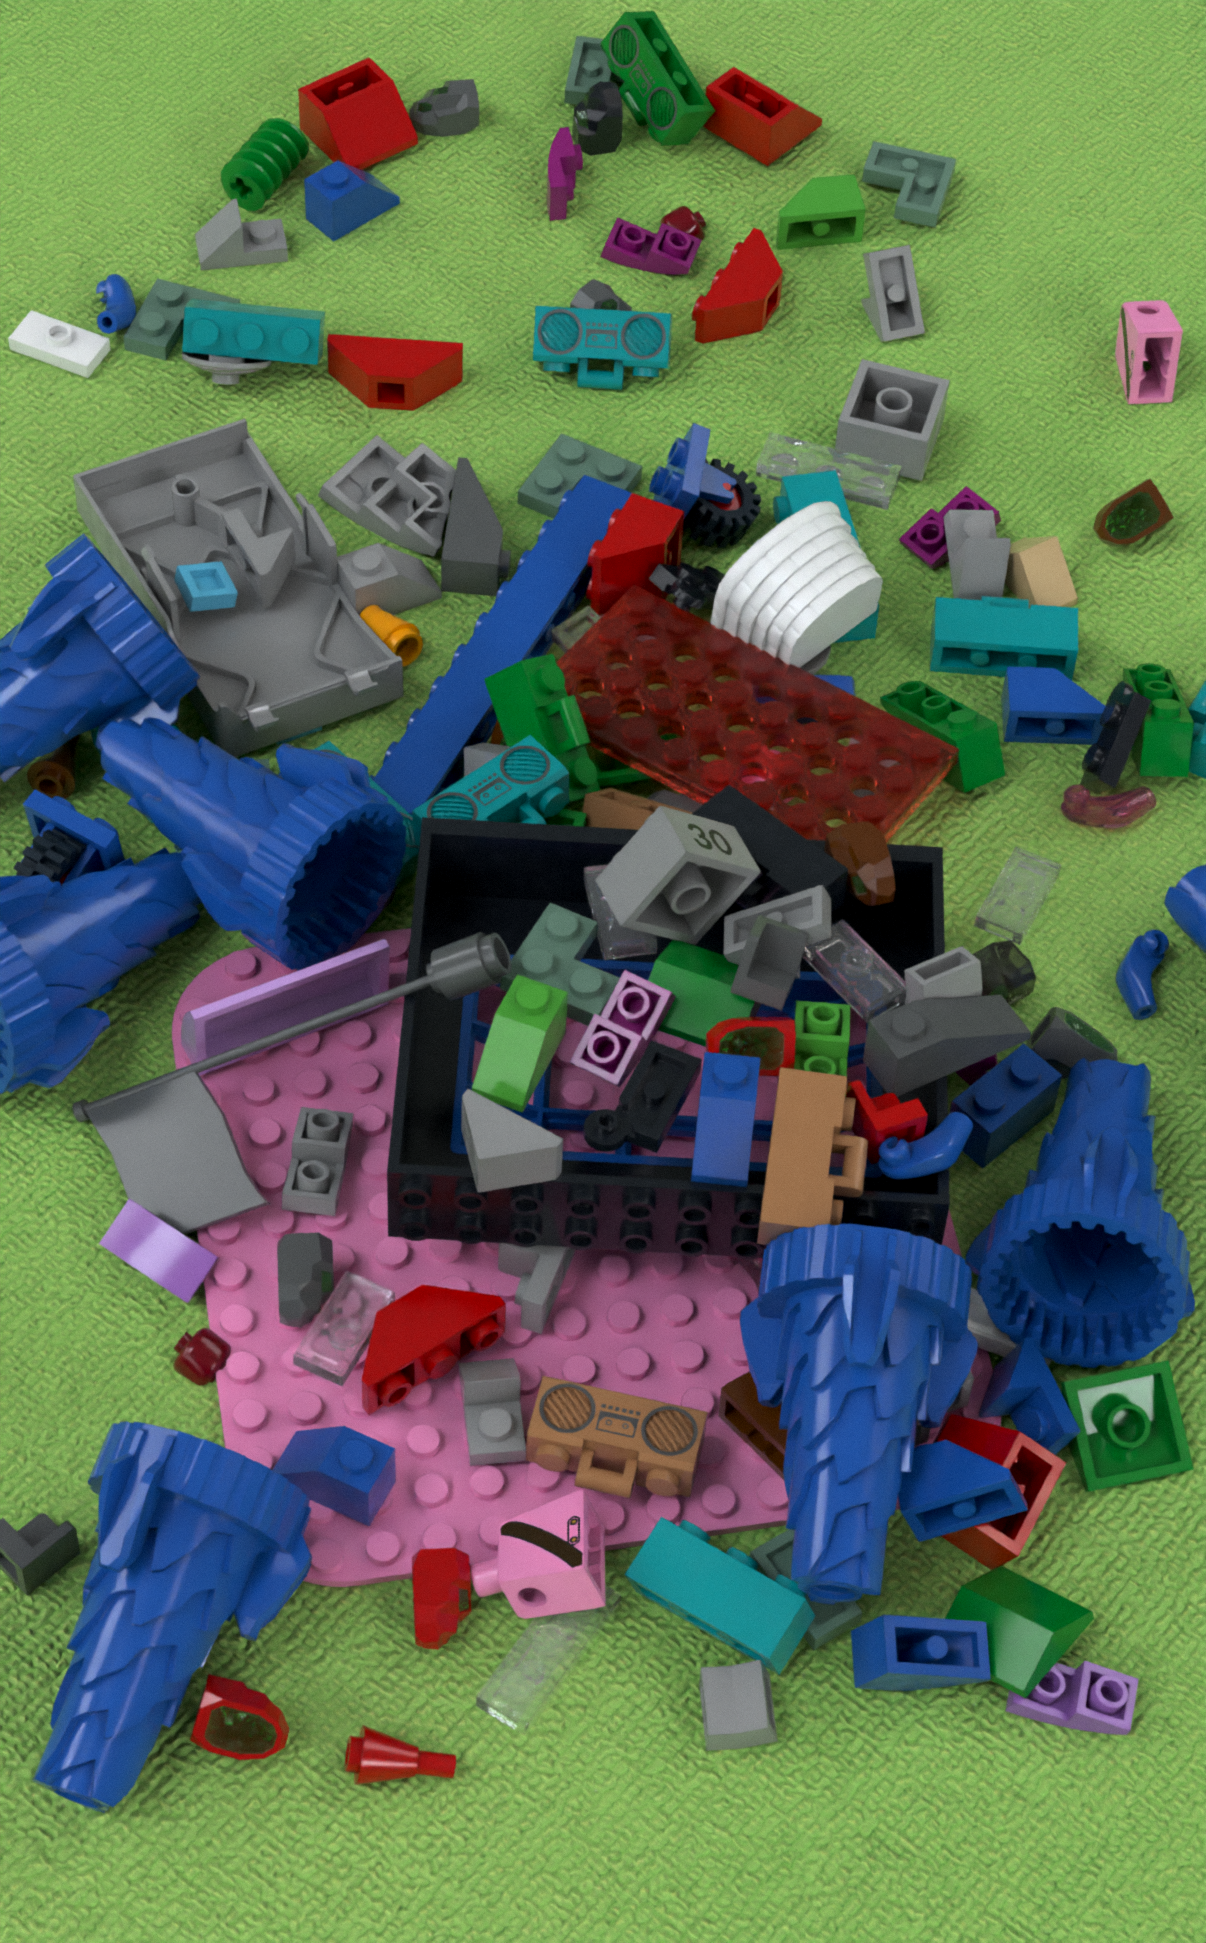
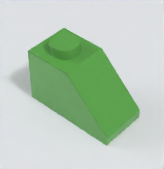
M855 174L812 178L779 211L776 236L777 250L862 242L866 208Z
M518 974L516 975L494 1015L472 1085V1091L497 1104L523 1113L566 1034L568 992Z

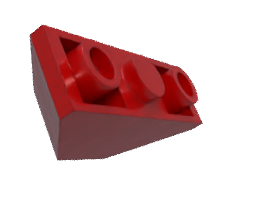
M753 228L743 243L738 242L735 245L730 262L726 268H720L716 272L710 291L706 296L701 295L697 299L692 311V320L696 322L695 341L704 344L760 332L780 305L783 271L762 230Z
M328 334V373L368 408L414 411L460 384L463 380V343Z
M422 1284L377 1311L362 1375L363 1409L370 1415L383 1406H395L404 1400L414 1387L429 1378L438 1379L446 1375L460 1359L475 1350L484 1351L492 1347L501 1338L502 1334L505 1333L506 1303L500 1296Z

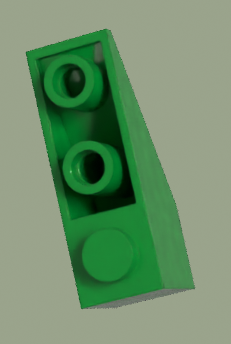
M1152 663L1140 664L1137 666V669L1123 668V681L1133 685V692H1137L1151 700L1131 749L1132 758L1139 776L1188 777L1194 722L1171 670Z
M922 681L902 683L897 687L896 691L880 697L881 705L906 737L921 741L926 747L924 760L943 781L966 793L1005 776L996 722Z

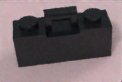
M731 785L726 786L692 813L696 816L734 826L760 869V874L735 900L744 909L752 908L760 901L764 904L819 885H823L831 897V913L844 903L848 868Z

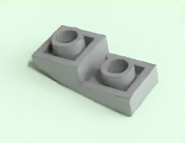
M301 1107L292 1139V1158L282 1192V1210L335 1216L348 1157L354 1113Z

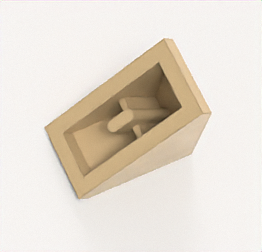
M1057 536L1023 538L1011 544L1005 584L1018 599H1029V609L1031 604L1072 607L1077 604L1078 597Z

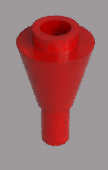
M362 1725L359 1737L349 1736L344 1770L345 1772L354 1773L355 1785L415 1777L416 1774L452 1779L454 1777L456 1768L455 1754L422 1751L417 1746L365 1725Z

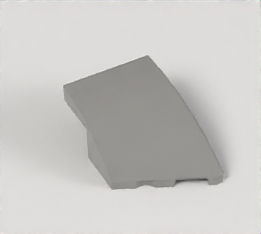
M376 435L322 485L318 496L356 524L382 538L415 552L435 556L442 544L441 538L450 508V497L453 491L456 470L423 443L405 458Z

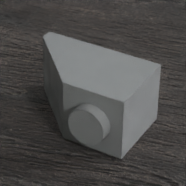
M376 543L337 557L338 583L358 615L370 605H378L382 610L395 615L442 598V591L422 560L383 544Z

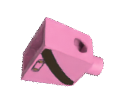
M1165 301L1125 302L1121 306L1115 356L1128 404L1172 402L1183 330ZM1143 361L1150 364V370L1145 372Z
M584 1489L572 1492L504 1521L498 1528V1557L471 1565L470 1572L474 1589L480 1598L503 1592L516 1615L523 1619L606 1606L605 1527Z

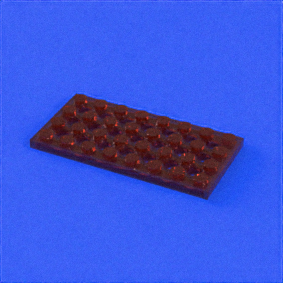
M633 585L556 662L564 674V686L567 695H575L591 740V743L588 745L702 805L726 786L731 785L808 840L826 841V835L836 828L828 826L825 822L831 819H839L847 824L869 821L884 834L887 843L958 761V748L792 664L787 665L779 657L774 658L765 650L761 651L757 646L751 643L747 644L741 638L734 637L729 632L716 628L715 625L686 612L636 585ZM642 635H649L655 637L656 639H648L641 642L635 638ZM687 655L694 657L697 660L690 659L684 662H680L675 658ZM614 663H622L629 667L613 670L608 666ZM720 676H730L736 680L721 683L715 679ZM664 684L669 688H660L654 691L649 689L648 686ZM588 691H593L601 694L602 696H591L589 698H583L582 696H580V694ZM759 697H771L776 699L777 701H769L762 704L756 701L755 699ZM701 704L710 709H701L695 712L688 709V707ZM626 712H634L642 717L624 719L619 715ZM803 717H809L817 720L818 722H811L806 725H803L797 722L796 720ZM735 725H742L749 728L750 730H742L735 733L730 731L728 728ZM666 733H674L682 738H673L666 741L660 736ZM844 738H852L859 743L844 746L837 741ZM782 746L790 749L792 752L786 751L775 754L769 749ZM714 754L722 757L723 760L706 762L701 757ZM882 760H895L901 765H894L888 768L882 766L879 762ZM814 768H826L833 773H825L818 776L813 774L811 770ZM746 776H758L764 779L765 781H757L749 784L744 782L742 778ZM858 789H866L875 795L858 797L852 792ZM797 797L803 799L806 803H798L791 806L783 800Z

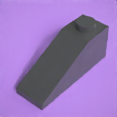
M458 457L441 558V591L496 596L500 578H509L511 550L503 549V529L468 458Z
M1002 995L915 1000L869 1020L863 1062L887 1093H894L899 1097L1030 1039L1031 1032Z

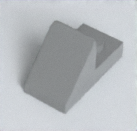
M237 198L231 200L195 234L201 270L288 261L282 220H258L241 223Z
M910 245L864 253L863 257L870 297L861 299V302L880 341L883 342L925 333Z
M239 507L221 513L224 547L261 607L271 606L295 561L293 528H286L262 537L256 523L249 524Z
M949 510L943 519L954 598L980 600L981 596L1002 597L1011 543L1010 538H997L993 510Z
M819 885L727 915L724 918V956L728 962L739 965L748 935L758 915L806 931L809 934L807 945L831 938V897L823 885ZM800 966L795 979L800 978Z
M499 1243L498 1269L503 1273L521 1278L515 1295V1304L521 1305V1328L542 1334L576 1250L560 1246L536 1245L533 1247H520L514 1244Z
M514 1358L459 1363L470 1466L526 1461V1445L520 1405L521 1380Z

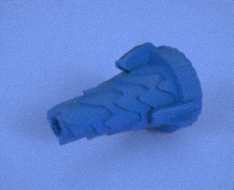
M84 533L45 564L53 579L47 583L33 603L27 608L28 612L23 621L0 640V778L3 782H7L35 758L53 752L70 739L97 726L99 728L95 745L102 752L99 735L111 721L120 722L131 719L141 725L144 719L154 717L172 726L178 721L180 699L197 686V680L200 678L199 673L176 643Z
M154 717L144 719L141 725L131 719L120 722L111 721L99 735L102 745L101 766L106 771L102 779L130 796L131 799L127 804L152 820L165 837L182 849L181 854L184 859L182 860L181 868L189 877L195 892L208 913L224 930H241L243 936L250 943L291 970L295 969L298 971L347 952L381 913L401 872L402 859L406 851V826L403 825L404 819L401 813L387 802L388 797L370 786L368 767L358 760L318 750L296 748L290 744L283 743L276 751V758L280 769L278 775L250 757L237 759L203 736H201L197 743L163 720Z
M165 847L135 864L130 857L105 871L87 873L62 885L60 881L51 882L49 877L44 874L0 877V1094L6 1091L12 1093L28 1083L50 1089L62 1082L88 1053L96 1038L110 1026L109 1017L104 1011L89 1009L86 1007V1004L113 990L119 983V976L155 957L157 954L152 948L192 927L199 920L200 912L197 905L202 903V901L195 892L189 877L181 868L182 860L184 859L181 853L173 852L170 854Z
M1082 1058L1071 1068L1066 1085L1064 1103L1052 1134L1047 1132L1043 1138L1036 1171L1029 1170L1023 1193L1013 1195L1005 1202V1207L996 1212L992 1222L974 1239L966 1254V1265L970 1266L971 1271L978 1275L977 1291L981 1295L988 1310V1315L995 1326L1001 1332L1006 1333L1016 1345L1026 1337H1033L1043 1358L1052 1359L1059 1364L1068 1366L1076 1364L1088 1368H1096L1099 1365L1111 1367L1122 1365L1123 1362L1128 1360L1135 1361L1143 1358L1177 1332L1179 1320L1189 1317L1195 1309L1194 1295L1189 1282L1190 1251L1187 1250V1239L1184 1232L1178 1229L1177 1221L1174 1217L1162 1209L1164 1189H1156L1158 1165L1153 1161L1152 1153L1156 1116H1148L1151 1075L1144 1063L1135 1066L1109 1059L1089 1062L1086 1058Z
M858 1224L815 1225L814 1227H802L794 1229L789 1233H782L777 1236L776 1240H771L767 1244L766 1249H764L758 1297L741 1310L740 1327L750 1374L757 1388L758 1402L762 1406L772 1408L778 1407L781 1404L779 1429L788 1430L783 1474L789 1500L786 1529L795 1530L791 1580L798 1582V1588L808 1594L812 1602L835 1605L836 1602L856 1601L862 1597V1594H881L889 1517L895 1514L898 1492L901 1490L903 1471H912L917 1420L924 1428H938L941 1426L947 1410L955 1401L970 1372L977 1353L978 1341L967 1328L972 1282L970 1266L965 1264L966 1260L953 1253V1250L945 1245L937 1244L934 1240L923 1236L912 1235L910 1232Z
M124 1421L111 1425L88 1479V1485L91 1486L90 1489L99 1495L98 1523L95 1528V1532L98 1533V1547L83 1586V1608L66 1647L74 1651V1654L53 1705L50 1723L53 1731L32 1780L68 1800L102 1813L108 1811L109 1807H114L135 1785L149 1753L155 1746L162 1725L167 1727L173 1725L192 1675L199 1667L203 1668L213 1644L218 1638L223 1623L226 1620L230 1622L234 1615L241 1637L256 1641L260 1630L276 1617L305 1579L313 1558L303 1537L310 1519V1499L297 1485L292 1484L287 1478L270 1470L261 1463L216 1443L181 1431L141 1422L130 1423Z

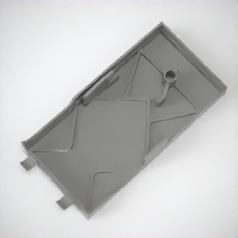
M246 419L73 475L77 510L102 553L199 673L200 678L197 680V686L188 692L187 696L217 746L237 757L403 697L401 657L396 656L358 615L338 583L335 541L314 505L309 504L305 496L298 493L296 494V500L302 508V515L300 514L248 433ZM239 507L249 524L256 523L262 537L286 528H293L295 561L271 606L261 607L224 547L221 513ZM222 561L238 592L235 607L190 612L174 581L177 566Z

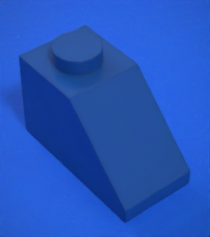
M339 160L304 179L306 219L333 242L400 204V197L373 175Z
M1007 666L1001 696L1004 742L1093 745L1097 743L1103 726L1100 725V718L1106 706L1056 668Z
M704 1052L691 1176L692 1182L747 1187L760 1066L759 1057Z
M346 1426L296 1431L272 1471L287 1478L292 1484L297 1485L310 1500L370 1526L396 1482L395 1448Z
M948 1440L933 1444H923L914 1448L912 1471H903L901 1490L898 1492L901 1513L919 1542L1028 1510L1026 1499L1008 1468Z
M882 1615L851 1630L855 1688L914 1691L980 1683L991 1679L986 1622Z

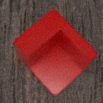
M860 1080L847 1084L846 1097L855 1098L852 1131L855 1136L868 1140L867 1157L871 1164L879 1162V1147L887 1138L896 1136L898 1142L900 1139H905L909 1143L924 1137L928 1114L918 1098L900 1103L894 1093H887L870 1099Z

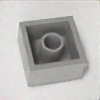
M862 359L838 420L834 460L922 481L944 420L950 380Z
M660 805L645 820L642 827L622 850L613 857L612 861L595 881L621 927L696 945L761 871L734 826Z

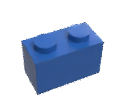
M1023 1043L952 1100L950 1113H962L968 1116L973 1123L972 1132L962 1151L981 1168L986 1167L1054 1111L1062 1075Z

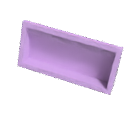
M382 939L186 1012L181 1026V1044L191 1064L389 990L390 946L386 939ZM389 1002L383 1003L381 1005L375 1006L373 1008L367 1009L365 1011L359 1012L357 1014L351 1015L349 1017L343 1018L341 1020L335 1021L333 1023L295 1036L288 1040L282 1041L280 1043L274 1044L272 1046L266 1047L264 1049L258 1050L256 1052L250 1053L248 1055L242 1056L240 1058L202 1071L199 1073V1075L206 1074L208 1072L214 1071L229 1064L259 1054L266 1050L296 1040L303 1036L325 1029L332 1025L338 1024L340 1022L362 1015L369 1011L383 1007L385 1005H388Z

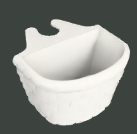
M831 501L813 503L776 525L761 539H758L729 568L719 583L715 595L710 627L715 633H722L732 644L736 643L746 653L749 651L758 661L763 660L772 670L776 668L787 678L877 610V602L880 598L883 579L875 571V566L867 559L865 552L859 547L858 541L850 534L851 526L841 517L838 506Z

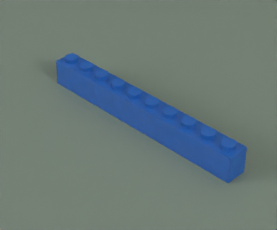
M583 475L573 491L568 489L560 502L558 513L553 520L548 519L545 521L534 548L531 551L526 550L522 554L516 574L510 582L504 581L497 592L495 604L489 613L483 612L479 616L471 639L466 645L463 643L459 645L444 677L438 676L434 681L426 704L422 709L417 708L411 714L406 732L399 743L396 741L391 743L386 751L383 766L376 776L370 775L369 777L410 815H412V810L464 777V748L482 742L486 743L492 735L497 722V716L484 679L521 660L546 655L586 595L587 587L592 577V568L587 565L592 545L596 540L602 541L604 539L612 513L617 508L622 510L632 494L631 492Z

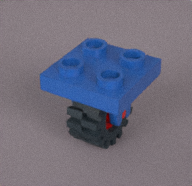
M693 423L684 439L679 437L675 439L668 455V464L665 468L659 466L656 469L649 486V492L654 493V501L684 511L683 531L689 527L692 530L689 537L696 541L701 536L704 538L703 545L709 547L712 546L714 541H716L718 548H725L728 543L733 546L743 538L760 513L761 507L758 505L761 502L760 494H754L757 489L754 482L746 484L745 480L748 475L743 470L737 475L733 472L735 465L729 462L725 468L721 467V460L713 459L710 464L708 463L706 453L710 429Z
M36 789L23 803L34 839L32 846H27L22 852L24 855L22 861L16 862L13 868L17 871L16 875L36 876L44 874L49 877L51 882L60 881L62 885L87 873L105 871L126 860L120 844L119 834L107 821L101 818L92 820L77 812L75 807L64 798L59 796L51 798Z

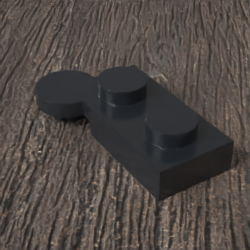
M683 562L679 566L658 563L649 580L662 591L668 594L672 593L676 597L673 603L678 608L690 612L691 607L713 610L719 583L725 575L710 566H705L704 569H697Z
M1125 681L1118 683L1111 692L1100 718V725L1103 728L1098 741L1088 749L1082 762V769L1085 772L1079 785L1094 793L1116 788L1151 703L1150 699L1137 692H1133V685Z
M651 1040L622 1091L616 1110H597L585 1119L583 1128L585 1141L592 1148L604 1152L614 1151L622 1147L625 1142H629L657 1153L701 1073L702 1059Z

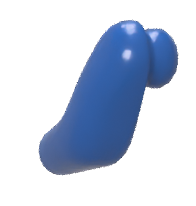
M111 274L106 280L100 281L96 287V294L104 293V297L100 301L106 304L105 310L98 315L97 324L100 330L107 334L128 328L136 316L135 299L130 285L121 275Z
M1151 929L1144 935L1138 936L1133 941L1116 972L1117 987L1130 1013L1136 1020L1149 1018L1157 1011L1151 976L1169 948L1167 936L1159 930Z
M952 1112L932 1132L918 1140L907 1143L905 1139H900L898 1142L896 1136L887 1138L879 1147V1168L884 1175L896 1180L922 1177L943 1171L955 1164L972 1132L973 1123L968 1116L959 1112Z

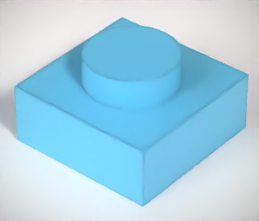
M222 561L177 566L174 581L190 612L235 607L238 592Z

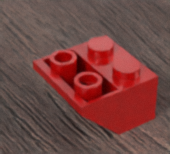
M370 57L298 89L300 130L333 162L339 160L363 170L418 144L417 133L393 79Z
M735 67L706 87V96L715 112L703 127L766 166H769L822 125V118Z
M634 493L630 495L622 510L618 508L614 510L608 523L607 534L602 541L596 540L588 556L587 565L592 568V577L586 591V598L591 600L590 621L600 623L602 615L622 601L643 592H647L662 606L668 593L662 591L649 578L658 563L679 566L681 563L684 511Z
M950 1414L947 1416L933 1443L948 1440L1008 1468L1027 1502V1511L941 1536L990 1570H993L1019 1556L1066 1462L1020 1431Z

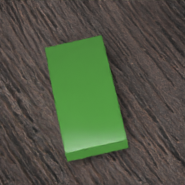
M796 1000L794 1017L796 1033L794 1069L847 1076L851 1005Z

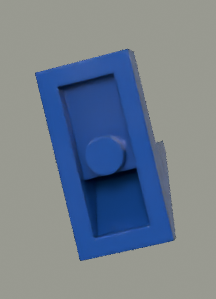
M1026 1337L994 1367L979 1410V1417L1010 1415L1018 1431L1056 1455L1081 1431L1034 1338Z

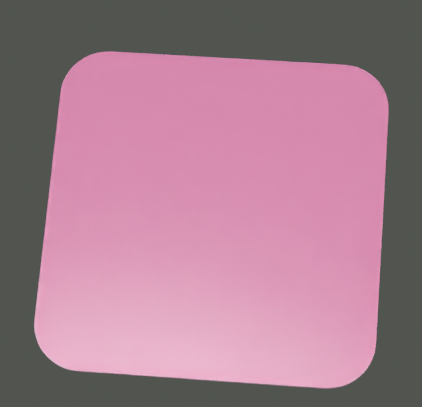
M411 928L365 933L347 952L386 939L390 946V990L406 984ZM258 947L234 951L205 968L187 986L174 1012L172 1042L176 1070L191 1065L181 1044V1026L186 1012L296 972L297 970H291ZM495 985L480 990L477 1020L492 1025L494 1015L507 992ZM405 996L391 1000L388 1005L200 1075L227 1118L248 1174L261 1194L270 1203L267 1206L197 1230L199 1245L219 1257L203 1281L209 1328L231 1346L226 1366L223 1370L216 1372L225 1448L259 1462L270 1470H273L296 1431L346 1426L395 1448L396 1482L370 1526L310 1500V1519L303 1537L313 1558L309 1572L303 1581L330 1587H350L412 1578V1556L420 1549L457 1548L469 1554L471 1569L472 1564L498 1557V1528L504 1521L581 1489H584L605 1527V1551L643 1546L661 1517L679 1526L682 1520H686L702 1529L709 1536L786 1525L789 1500L784 1480L718 1416L721 1388L750 1371L742 1340L740 1314L742 1309L758 1297L763 1258L742 1260L734 1256L701 1255L688 1257L679 1253L665 1252L634 1254L624 1250L592 1248L589 1250H576L542 1334L521 1328V1305L515 1304V1295L521 1278L503 1273L498 1269L499 1243L480 1242L477 1244H465L456 1240L425 1239L411 1241L403 1237H388L387 1168ZM866 1002L851 1005L849 1046L866 1042ZM567 1017L566 1034L552 1057L549 1108L596 1111L609 1109L615 1111L619 1105V1097L636 1066L622 1085L618 1087L571 1064L570 1060L588 1026ZM657 1031L652 1041L702 1059L701 1073L678 1115L698 1116L704 1052H707L706 1047ZM745 1037L737 1055L751 1057L752 1047L750 1039ZM475 1041L472 1083L474 1082L485 1044ZM865 1063L847 1068V1084L860 1080L866 1090ZM758 1076L754 1120L773 1121L779 1076ZM534 1092L528 1104L533 1105ZM301 1107L354 1113L348 1157L335 1216L282 1210V1192L292 1158V1139ZM549 1130L563 1138V1151L615 1154V1150L604 1152L589 1146L584 1139L583 1131ZM852 1130L851 1132L840 1133L842 1135L855 1136ZM666 1136L657 1153L631 1144V1155L693 1158L695 1137ZM752 1141L750 1162L767 1163L770 1142ZM831 1153L830 1166L843 1167L844 1155ZM949 1210L942 1245L952 1249L953 1253L962 1257ZM319 1232L331 1239L333 1244L334 1295L320 1305L319 1312L314 1315L312 1321L305 1324L302 1328L286 1326L280 1323L277 1242L285 1234ZM422 1284L496 1295L502 1298L506 1303L505 1333L502 1334L501 1338L492 1347L484 1351L475 1350L457 1361L453 1369L443 1377L438 1379L429 1378L414 1387L408 1396L397 1405L392 1407L383 1406L372 1414H367L362 1407V1375L377 1311ZM977 1347V1353L970 1369L974 1381L968 1405L946 1413L941 1426L931 1428L928 1442L920 1445L933 1444L947 1416L950 1414L1001 1426V1416L979 1417V1410L993 1372L988 1351ZM514 1358L521 1380L520 1405L525 1445L527 1443L528 1427L543 1376L708 1412L705 1439L691 1496L686 1497L677 1494L674 1496H660L652 1493L646 1487L637 1486L634 1483L631 1497L625 1498L576 1487L574 1484L577 1472L570 1470L561 1472L549 1471L530 1461L470 1466L459 1363ZM897 1498L895 1510L899 1509V1498Z

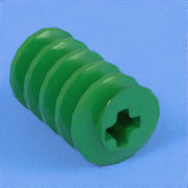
M269 118L262 122L258 130L253 132L249 140L242 145L241 149L233 155L232 159L224 165L221 171V183L228 197L231 200L237 198L238 206L247 211L261 209L265 201L272 197L274 191L280 188L283 180L287 179L292 170L298 167L300 161L306 158L309 152V142L297 126L287 120Z

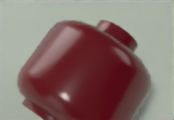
M687 206L676 208L663 216L660 221V225L664 223L698 239L703 240L705 237L702 228L706 226L702 215L699 211L693 213Z
M208 1328L198 1330L194 1336L186 1332L174 1347V1350L179 1353L173 1364L174 1370L197 1385L213 1383L216 1379V1372L223 1370L226 1366V1360L231 1353V1346Z

